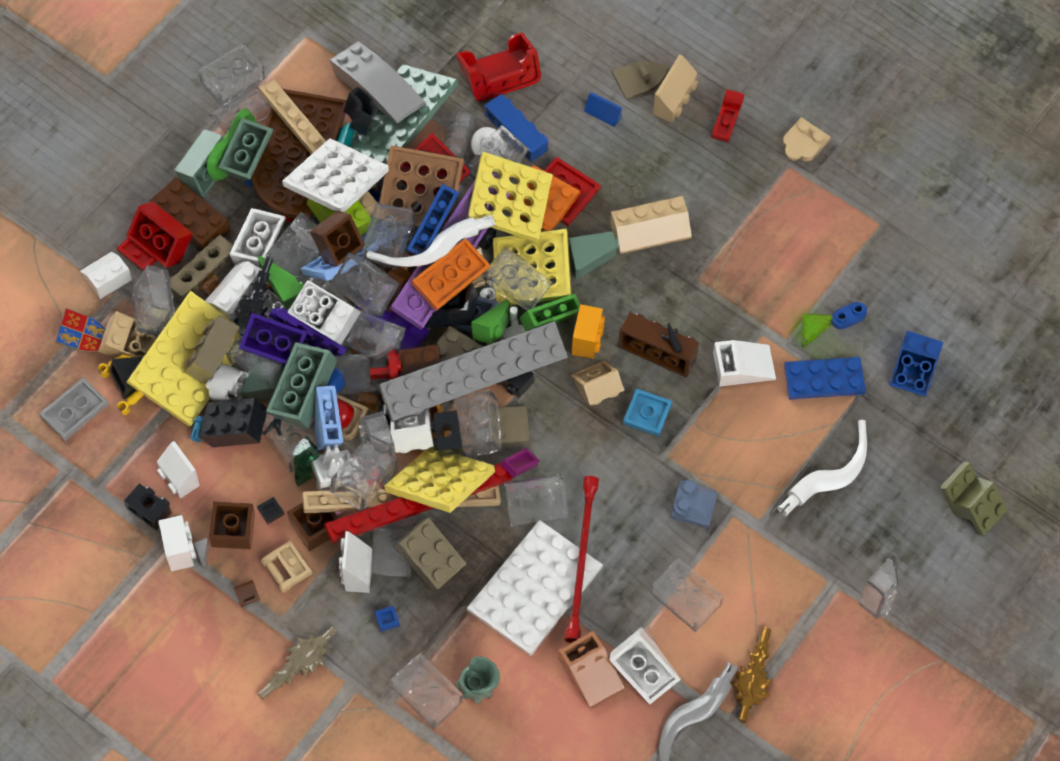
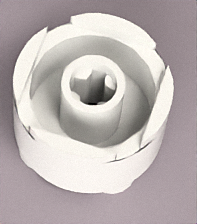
M220 363L213 378H210L206 384V388L209 389L210 399L215 402L244 399L241 391L249 376L248 373Z

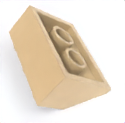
M680 54L654 97L653 115L671 123L675 117L678 118L682 112L681 107L683 104L688 103L691 91H695L699 83L697 81L698 73L684 56Z

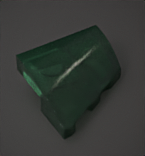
M307 436L297 444L293 452L295 483L297 486L313 478L311 462L322 454Z

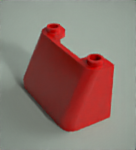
M523 32L509 38L507 43L508 50L478 60L468 50L456 53L457 62L477 101H485L500 94L504 95L534 85L540 81L541 70L537 50Z

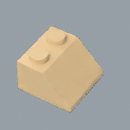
M606 361L599 362L570 375L582 399L589 405H598L602 400L608 397H616L620 392L624 391L618 370Z

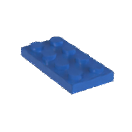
M860 357L784 363L789 400L864 395L866 392Z

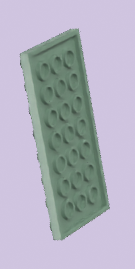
M403 64L397 73L420 95L426 104L399 123H395L376 108L368 134L365 136L355 130L350 148L387 165L390 146L407 148L459 85L457 79ZM380 180L376 182L372 187L375 188L376 185L380 182Z

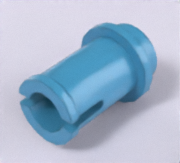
M197 416L193 420L194 427L190 436L192 441L197 442L198 439V442H202V439L199 438L204 419L202 416Z

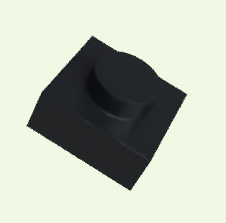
M274 497L257 506V510L267 525L284 515V511Z

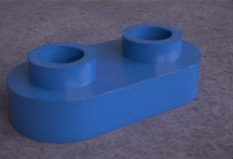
M861 302L851 303L836 310L832 314L831 323L837 329L848 328L865 319L867 308Z

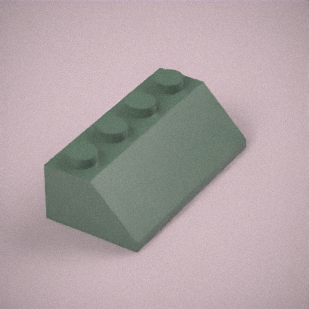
M295 343L266 412L292 426L309 429L315 415V388L327 386L337 362L333 354L329 350Z

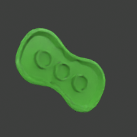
M247 108L238 112L225 137L212 148L208 156L207 171L213 181H219L228 176L218 167L241 118L257 123L255 117Z

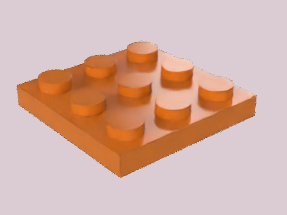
M532 165V168H535V169L544 171V170L538 168L537 166ZM552 176L541 228L542 232L554 230L580 195L578 189ZM527 183V187L530 190H535V186L532 183ZM511 194L508 199L514 200V196ZM523 199L525 205L532 206L530 200ZM520 215L521 220L528 222L526 216Z

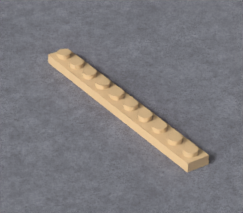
M275 80L259 87V93L311 155L326 142ZM367 191L358 200L367 213L372 216L377 213L379 204Z
M499 486L468 496L457 507L500 506ZM385 489L303 492L302 494L304 513L363 511L400 498L385 492Z

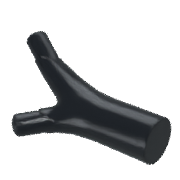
M667 323L669 336L662 335V339L668 340L672 344L675 353H679L683 349L677 338L678 329L675 328L673 331L671 324Z
M275 417L270 422L268 428L262 433L265 435L272 429H276L278 436H281L282 420Z

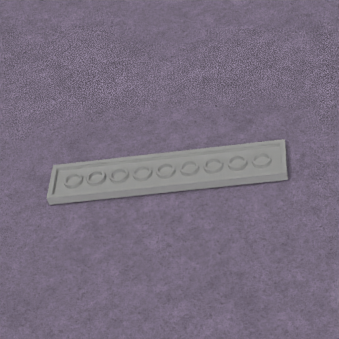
M554 321L381 383L378 386L392 422L568 358Z

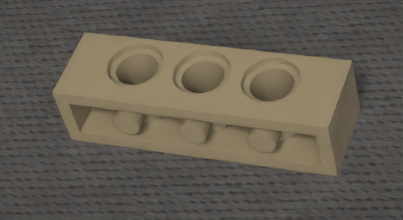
M221 235L212 239L206 248L199 251L189 263L183 265L176 275L169 278L166 283L168 292L181 303L190 291L197 295L233 262L230 256L233 245Z

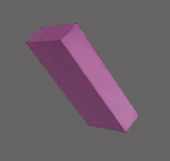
M525 448L504 459L500 466L515 478L536 467L540 460Z

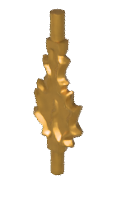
M767 627L763 628L761 639L755 646L756 651L749 652L751 662L748 663V669L740 665L741 672L736 671L737 680L731 683L738 692L735 698L741 700V711L738 721L743 723L746 722L749 709L752 708L753 704H761L760 699L770 696L766 689L772 683V679H766L768 671H763L766 668L764 662L770 656L767 651L769 649L768 640L771 629Z

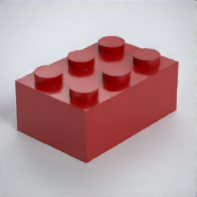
M152 201L138 206L126 236L164 267L168 268L181 263L193 233Z

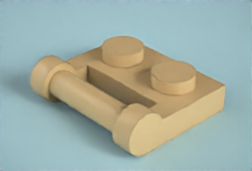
M291 541L261 559L262 565L268 568L279 584V589L282 593L287 592L292 586L312 575L311 569ZM278 559L290 576L288 580H285L273 563L274 560Z

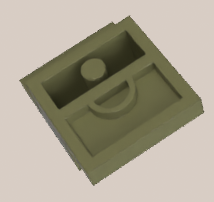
M964 461L940 486L953 514L971 520L978 535L985 536L1008 511L995 483L977 477L969 462Z

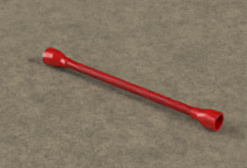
M585 476L583 481L585 506L572 614L565 630L564 638L568 643L581 638L579 612L592 504L599 486V478L595 476Z

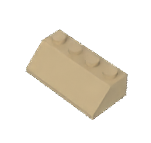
M683 196L611 212L610 223L614 236L619 241L620 254L692 238L688 210Z

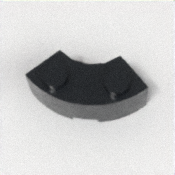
M357 87L349 93L343 112L352 119L350 128L366 136L370 130L376 108L371 103L372 98L365 91Z

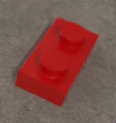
M129 238L117 247V252L144 273L157 261Z

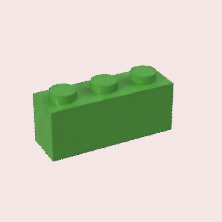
M572 294L527 310L520 317V321L525 331L554 321L556 324L575 318L578 315L580 303L576 294Z

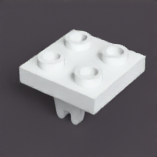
M334 445V448L331 450L330 446H327L324 454L310 456V463L320 488L359 481V474L348 450L339 451L338 445Z

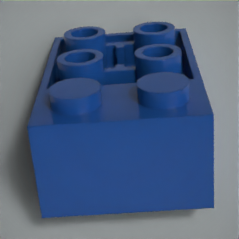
M906 331L889 385L926 397L944 342Z

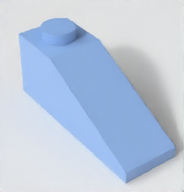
M335 386L315 388V437L317 450L326 449L327 446L333 449L334 445L340 446L344 443Z

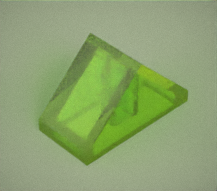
M803 314L801 321V346L805 348L831 326L833 317L831 315Z

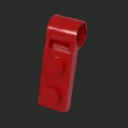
M730 89L726 90L711 138L729 143L745 94Z

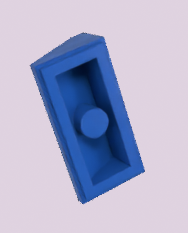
M590 92L584 112L615 127L622 117V107Z

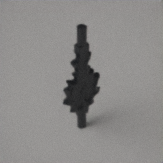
M270 257L265 258L262 270H259L257 274V281H252V292H249V297L244 294L243 301H239L238 311L234 312L239 320L236 325L240 326L238 331L240 334L235 346L237 348L241 344L251 314L264 316L268 310V307H263L266 300H262V298L264 297V289L269 285L267 280L270 277L269 270L273 259Z

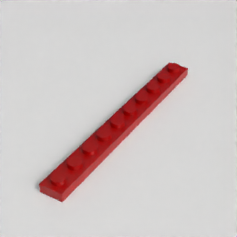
M501 463L495 464V473L471 495L512 481L513 477L500 466ZM400 497L325 523L324 527L332 544L341 541L342 538L345 539L346 531L357 536L431 510L434 507Z

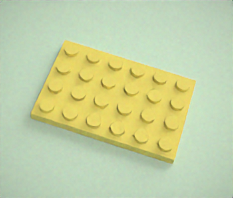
M191 291L126 382L189 427L192 426L193 420L200 414L210 397L209 389L206 388L207 382L203 384L184 373L187 368L184 364L195 351L193 348L196 342L203 336L202 331L207 323L209 324L212 318L215 320L219 315L228 319L224 314ZM238 331L220 363L232 366L243 351L235 347L240 334Z

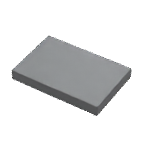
M82 378L39 413V416L66 441L109 406V402L88 381Z

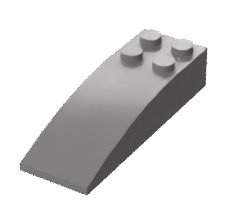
M359 41L330 60L337 78L353 90L359 87L372 98L371 103L395 123H399L426 104L420 95L390 65Z

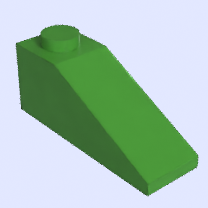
M259 256L257 259L259 267L262 269L265 258ZM272 263L268 282L284 309H288L296 300L304 284L298 282L294 275Z
M504 300L471 322L474 340L492 344L503 337L510 320L509 300Z

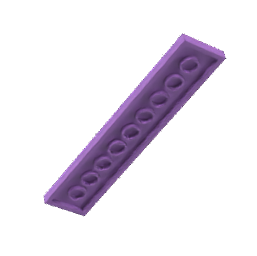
M492 172L493 177L500 178ZM475 180L441 231L467 219ZM488 188L491 194H497L494 188ZM485 204V208L488 211H493V207L490 204ZM488 228L480 230L478 235L466 239L476 248ZM433 263L417 266L389 308L420 330L423 329L435 310L412 286L411 281Z

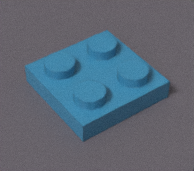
M636 389L623 424L659 437L672 406V401Z

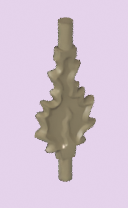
M332 626L322 636L320 635L317 638L309 635L308 639L296 638L298 644L286 649L287 652L291 653L289 657L285 658L288 663H284L285 667L282 670L274 672L275 677H272L269 680V684L258 693L259 697L264 699L274 689L277 690L282 687L284 682L290 685L293 676H298L300 671L306 677L308 671L313 674L318 665L323 666V654L328 653L325 648L328 644L327 641L338 630Z

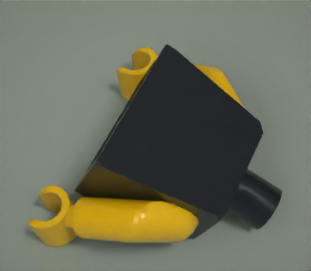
M122 354L109 361L108 365L101 363L98 366V369L102 371L100 375L103 378H107L111 374L123 399H127L126 402L121 401L117 404L119 410L126 406L121 412L122 415H127L130 412L129 406L135 405L144 396L126 383L143 359L142 357Z

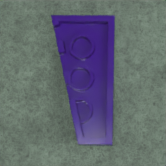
M365 295L355 307L361 312L360 316L378 330L383 338L401 344L400 349L419 347L429 334V329L423 327L420 330L394 311L388 312Z
M284 308L272 309L268 315L277 322L306 331L305 342L307 344L329 350L334 357L343 356L347 350L293 317Z

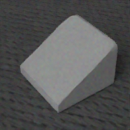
M208 538L194 543L195 552L203 567H206L210 547Z

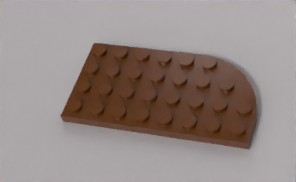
M283 89L325 141L330 138L335 141L337 140L346 114L343 111L347 100ZM271 107L265 126L272 128L273 133L251 177L254 190L262 203L272 211L285 217L311 222L313 212L307 205L309 198L283 186V180L310 157L311 154Z

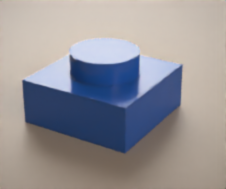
M394 605L375 611L381 632L400 626Z

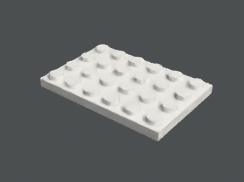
M539 520L467 607V611L531 657L573 605L579 547ZM586 554L582 593L603 568V564L589 554Z

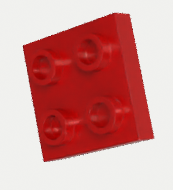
M394 346L386 347L387 367L369 368L371 380L384 378L392 380L401 377L399 353H395Z

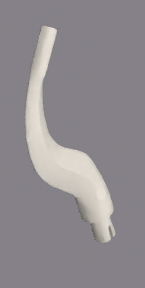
M488 215L476 220L471 217L455 223L441 231L426 251L415 256L391 258L368 251L366 257L395 266L412 267L427 265L436 262L448 254L461 239L476 236L478 231L495 226V221L492 215Z
M865 420L858 421L859 446L852 460L841 469L818 470L802 478L788 492V498L778 506L777 509L780 513L784 510L783 516H788L796 506H802L814 494L843 488L857 477L863 467L867 453Z

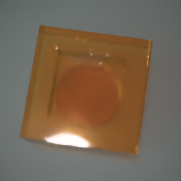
M211 273L199 287L208 298L221 281L215 274Z
M359 393L357 398L358 404L377 412L379 406L378 396L372 393Z

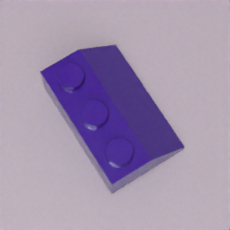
M252 313L239 349L286 365L295 343L304 344L307 332Z

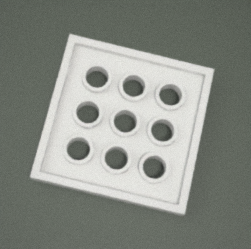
M330 138L283 180V186L335 212H345L378 182L389 169L388 165Z

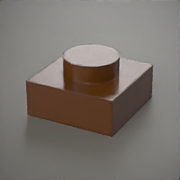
M253 580L234 587L241 607L260 600Z

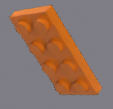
M465 238L453 247L448 254L438 259L413 279L411 284L429 305L437 311L486 272L491 265Z

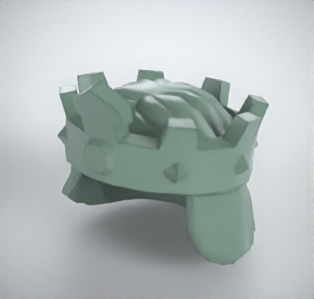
M476 656L470 660L469 666L463 669L454 688L457 691L461 690L463 692L462 697L464 699H474L475 703H480L482 699L487 697L490 699L493 696V690L499 684V669L490 659Z

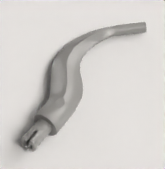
M727 662L719 678L714 677L703 695L681 705L670 714L661 733L659 746L660 761H669L673 741L682 728L706 720L721 706L732 688L729 683L736 671H738L736 665L733 664L731 666L732 663Z

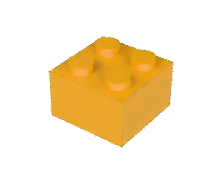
M580 304L572 340V355L594 359L595 352L599 353L606 318L602 316V308Z

